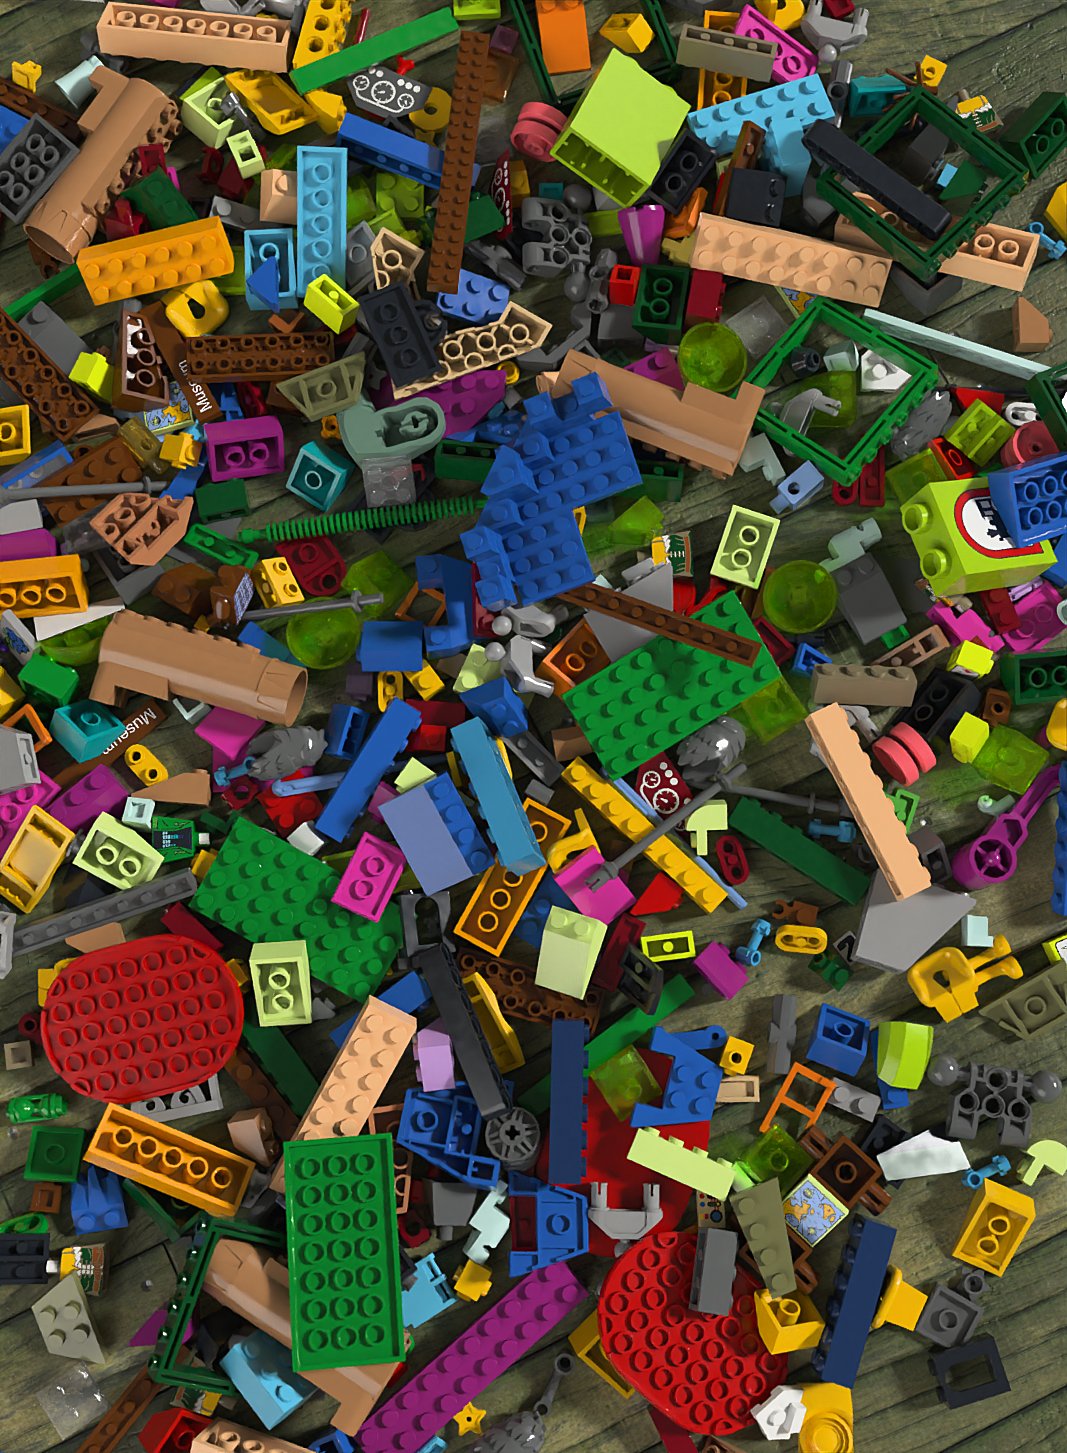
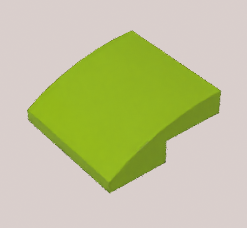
M977 398L944 434V437L967 457L983 467L1016 429Z

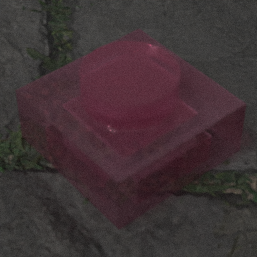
M497 25L489 44L490 50L512 57L520 38V32Z

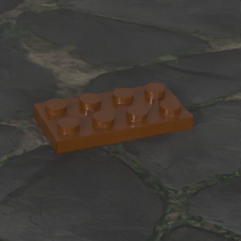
M117 434L32 487L132 483L143 478L144 475ZM117 493L40 497L58 526L62 528Z

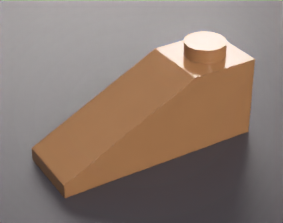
M934 625L869 665H880L883 667L905 666L913 669L952 645L940 625Z
M192 769V773L179 774L132 793L131 797L152 799L155 803L211 807L213 776L207 774V770Z

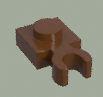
M32 240L27 241L33 262L36 266L40 265V273L44 279H48L47 271L49 269H54L55 273L59 274L60 269L54 262L57 259L41 249Z
M783 900L774 901V904L782 907V913H771L772 918H788L787 925L814 927L819 907L798 901H793L792 906L789 907Z
M43 1181V1184H35L30 1211L58 1214L63 1187L56 1186L57 1182Z

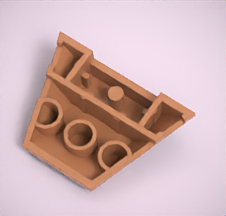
M119 493L89 524L130 564L154 566L185 535L194 500L192 497H185L184 500L172 499L171 495H164L162 498H150L149 494Z

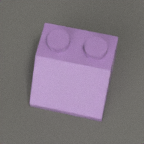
M439 1017L417 1033L418 1044H413L414 1060L420 1061V1065L416 1066L418 1082L423 1081L424 1092L455 1088L452 1041L442 1017Z

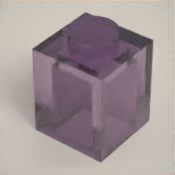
M349 663L345 689L347 696H350L351 700L365 702L366 698L372 699L376 671H362V664Z

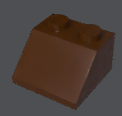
M189 562L166 571L151 593L169 607L197 622L201 614L206 616L212 608L210 589L217 576Z

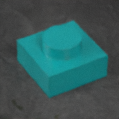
M539 183V198L562 201L563 183Z

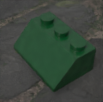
M1043 91L998 140L1004 151L1030 170L1028 176L1033 180H1036L1067 146V97L1065 93Z
M964 159L936 203L950 214L964 217L982 199L989 186L985 182L990 174Z
M159 164L120 192L123 199L129 200L131 209L147 215L153 231L200 220Z
M479 190L471 191L464 244L507 226L506 221L489 194L479 192ZM437 208L428 209L423 212L424 216L417 218L425 245L432 248Z
M642 263L632 320L633 329L656 344L680 346L690 288V268Z
M1067 647L1000 652V678L1014 705L1059 701L1062 698H1067Z
M126 1178L122 1183V1187L173 1243L198 1221L199 1214L204 1212L202 1208L129 1178Z

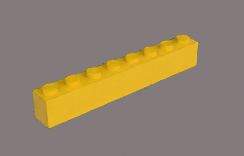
M579 756L561 773V779L631 844H636L656 828ZM664 835L641 852L669 879L684 889L683 892L707 914H710L728 895Z

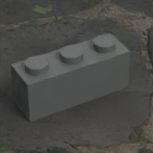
M699 1227L689 1309L728 1316L733 1304V1296L731 1294L732 1282L736 1278L735 1255L738 1253L740 1246L737 1232Z

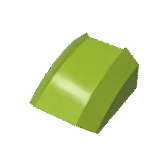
M879 1022L877 1076L890 1086L917 1090L929 1062L934 1028L932 1026L907 1022Z

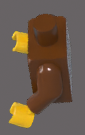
M237 564L234 566L224 565L219 568L218 576L210 589L213 612L207 617L201 614L194 625L195 628L207 632L210 626H215L220 622L238 626L256 591V587L250 577L251 571L249 568Z

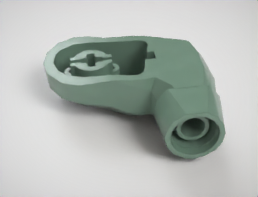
M361 387L358 405L336 413L337 424L339 425L340 436L352 459L362 470L405 464L433 448L440 442L446 430L444 412L439 404L431 399L416 397L400 405L384 408L376 412L370 395L364 387Z

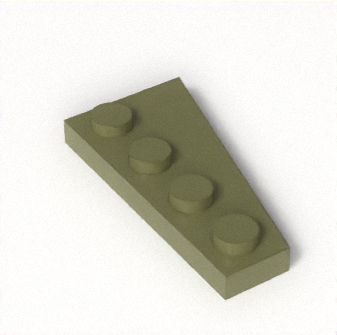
M774 1176L728 1196L772 1300L797 1289L778 1177Z

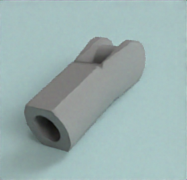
M258 1169L253 1170L240 1206L251 1209L255 1205L261 1194L268 1188L271 1173L262 1174L258 1173Z

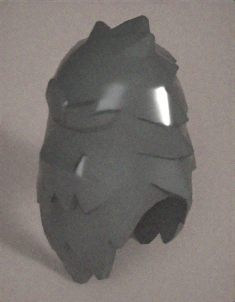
M928 390L924 394L921 404L917 408L913 407L908 413L905 423L901 427L897 426L893 431L889 441L892 451L904 463L909 459H914L924 454L928 442L940 435L952 410L948 391L942 393L935 391L931 394L932 390Z
M719 716L683 738V742L677 750V754L680 755L678 764L680 769L683 770V780L702 782L714 776L724 767H729L733 757L737 759L739 751H742L744 748L745 732L748 728L735 718Z
M292 726L290 728H275L272 731L264 732L254 737L249 742L251 746L247 749L246 754L256 756V760L251 763L252 768L247 773L249 776L257 777L259 781L278 780L290 776L304 767L315 765L322 757L324 749L328 746V743L324 740V730L321 729L317 732L311 726Z
M526 1411L521 1413L514 1412L511 1413L510 1417H501L502 1422L491 1424L471 1444L467 1453H539L544 1444L547 1427L543 1424L538 1411L533 1413Z

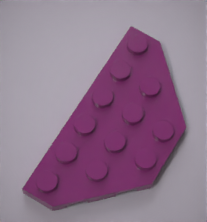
M505 370L474 371L396 401L394 399L391 376L387 372V375L382 380L380 391H376L373 388H367L366 390L376 408V412L384 408L400 405L416 397H427L438 403L444 412L446 420V430L441 438L445 439L448 435L468 431L478 425L488 415V412L506 397L507 372Z

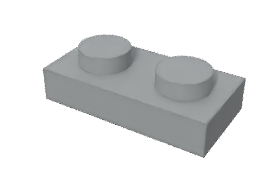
M832 1076L831 1080L837 1085L827 1102L873 1122L882 1098Z

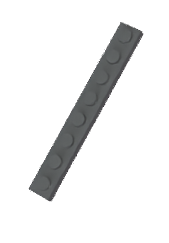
M190 867L13 928L12 958L65 940V938L194 895L199 885Z

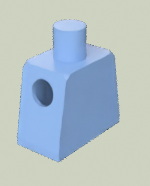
M809 460L806 461L777 487L778 496L769 502L770 506L777 514L787 506L792 511L823 488L824 477ZM796 490L798 493L793 495L789 491Z

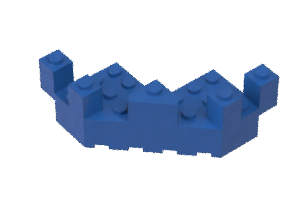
M596 372L571 381L574 391L556 399L546 391L524 400L528 417L512 449L503 444L480 490L489 499L475 528L460 534L467 559L477 563L482 580L476 582L475 585L483 608L496 612L517 604L518 602L512 587L516 584L523 606L528 607L596 581L573 510L643 483L620 413L615 411L598 419L594 417V413L613 406L606 384Z

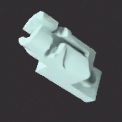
M750 431L738 461L740 467L745 472H749L764 466L762 468L763 473L768 481L771 480L774 486L782 483L786 474L765 433L755 436Z
M873 518L861 522L859 529L856 526H852L832 537L828 544V549L834 560L828 558L818 564L819 567L816 570L815 576L819 583L826 580L827 574L865 555L864 551L880 541L882 535Z
M500 1176L496 1192L489 1191L469 1220V1224L475 1227L476 1230L472 1229L462 1251L479 1265H483L490 1254L484 1245H490L492 1248H495L509 1229L510 1217L495 1206L496 1202L501 1204L508 1195V1190L506 1189L508 1182Z

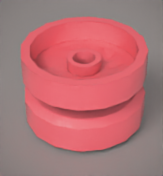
M540 102L525 103L519 113L518 123L514 126L511 133V142L517 150L532 159L544 162L555 161L556 158L550 155L549 152L564 127L567 117L550 105Z
M1033 420L1024 423L1003 444L1001 463L1004 468L1059 452V449L1044 422Z
M900 722L889 731L890 738L886 736L881 737L872 745V749L885 770L901 785L908 787L919 779L918 771L926 773L936 765V758L924 739L912 727Z

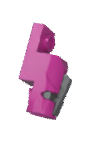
M939 601L926 613V616L934 625H940L949 642L955 648L964 640H967L993 651L994 654L1005 645L1002 638L996 635L989 619L986 616H978L971 609L956 619L952 610Z

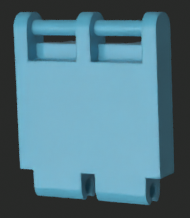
M432 1252L414 1263L418 1271L413 1275L417 1276L418 1280L409 1292L401 1286L404 1328L411 1324L414 1328L418 1327L460 1299L457 1294L454 1295L445 1280L447 1278L446 1274L441 1273L433 1260L435 1256ZM431 1267L433 1268L437 1277H435V1275L433 1274ZM439 1283H442L444 1289L446 1290L450 1298L446 1296L445 1291L442 1289Z

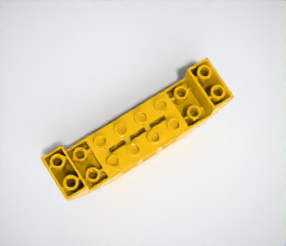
M310 0L292 61L294 70L339 51L340 43H344L345 24L346 22L349 23L351 18V2H355V0ZM328 86L304 95L305 102L319 114V120L316 123L330 135L339 131L347 109L343 105L342 96L326 92Z

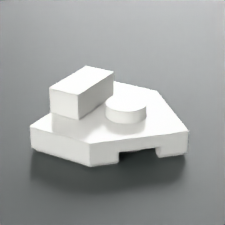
M870 350L862 355L860 359V392H895L911 377L907 372Z
M778 1385L770 1392L771 1397L761 1406L757 1404L750 1410L753 1417L757 1420L763 1435L768 1440L789 1439L791 1433H800L807 1408L801 1403L804 1389L799 1385Z

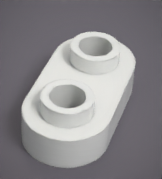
M1014 402L1003 412V419L1015 429L1020 428L1024 423L1033 420L1037 421L1035 418L1037 416L1041 418L1032 403ZM1011 414H1016L1018 420H1014Z

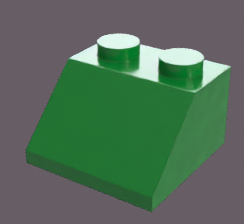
M35 652L18 675L26 697L39 704L42 702L48 709L54 712L55 709L75 703L81 688L78 673L69 666L64 668L58 665L50 656H41Z

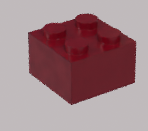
M694 268L682 333L710 338L712 329L717 330L722 310V298L724 297L726 283L722 282L723 273Z

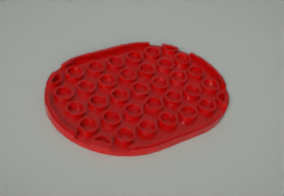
M157 934L97 949L69 963L54 979L47 991L44 1008L41 1011L40 1028L43 1047L55 1072L58 1075L60 1074L70 1084L73 1090L85 1097L102 1101V1103L128 1104L195 1087L222 1069L239 1043L244 1023V1004L235 975L222 957L214 950L186 936Z
M641 1048L623 1049L588 1077V1096H583L582 1102L588 1104L587 1123H582V1130H587V1150H581V1157H587L586 1177H581V1184L549 1183L550 1125L543 1141L542 1154L537 1162L536 1178L541 1180V1182L552 1186H559L586 1196L588 1207L591 1206V1182H598V1193H600V1182L608 1183L607 1206L609 1209H641L644 1202L643 1183L651 1184V1194L652 1183L660 1184L659 1208H662L663 1218L641 1238L630 1239L632 1244L652 1234L672 1231L683 1216L693 1187L627 1159V1154L638 1130V1127H631L629 1125L634 1101L661 1107L672 1064V1059L660 1053H654V1051ZM709 1120L650 1126L659 1130L658 1136L668 1140L669 1136L683 1141V1147L689 1150H693L694 1146L704 1151L707 1150L710 1131ZM588 1217V1253L605 1257H616L614 1248L619 1239H612Z
M670 1231L644 1237L629 1246L615 1260L600 1290L597 1306V1326L607 1359L625 1382L668 1419L684 1429L698 1434L719 1436L735 1433L737 1430L754 1424L757 1420L753 1417L750 1410L757 1404L761 1406L771 1397L770 1392L778 1385H784L788 1373V1352L771 1355L759 1334L754 1292L766 1288L735 1261L736 1278L732 1282L731 1288L733 1304L728 1316L689 1309L698 1235Z

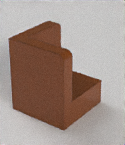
M287 309L280 318L273 314L268 320L272 331L275 333H300L308 324L306 315L303 312L298 314L293 309Z

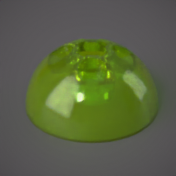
M704 322L692 327L682 338L677 352V364L687 384L690 382L713 392L723 393L734 388L744 377L747 368V353L742 340L732 329L720 323Z
M793 560L782 564L771 573L763 590V604L769 619L780 629L791 633H807L824 625L832 616L838 597L837 587L831 574L821 565L809 560Z
M316 597L304 603L333 600L336 598ZM350 607L291 615L286 629L287 644L294 657L307 667L318 670L334 669L345 664L356 652L361 636L358 618Z
M106 615L38 642L44 652L59 663L71 666L88 664L98 658L102 636L112 619L109 615Z

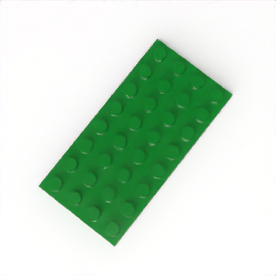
M729 590L687 617L761 643L762 646L753 669L656 635L560 694L611 781H616L782 677L780 670L734 590Z
M241 816L237 819L189 904V907L253 943L305 940L309 961V974L362 1004H365L369 995L374 996L403 944L399 904L389 899L378 923H375L331 902L343 873Z
M392 1133L283 1142L293 1372L406 1361Z

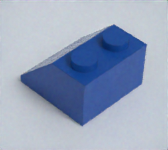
M505 676L460 693V698L473 716H478L493 734L508 738L528 730V709Z
M822 1003L809 1038L806 1058L855 1076L866 1057L871 1021Z

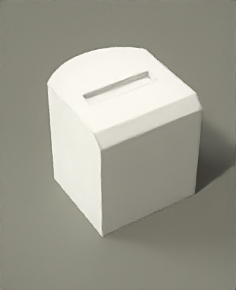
M313 820L304 822L287 837L293 846L311 856L316 855L329 843L323 832L314 827Z

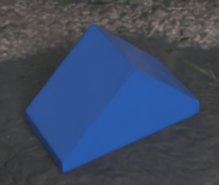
M275 256L269 257L246 282L249 290L274 313H280L279 267Z
M800 643L794 652L788 673L811 680L814 664H832V660L807 644Z

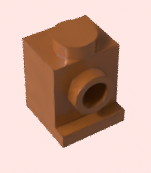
M989 688L983 693L984 699L981 702L978 718L988 723L989 728L999 729L1000 726L1002 727L1008 723L1012 701L1007 692ZM994 705L1001 707L1000 713L994 710Z

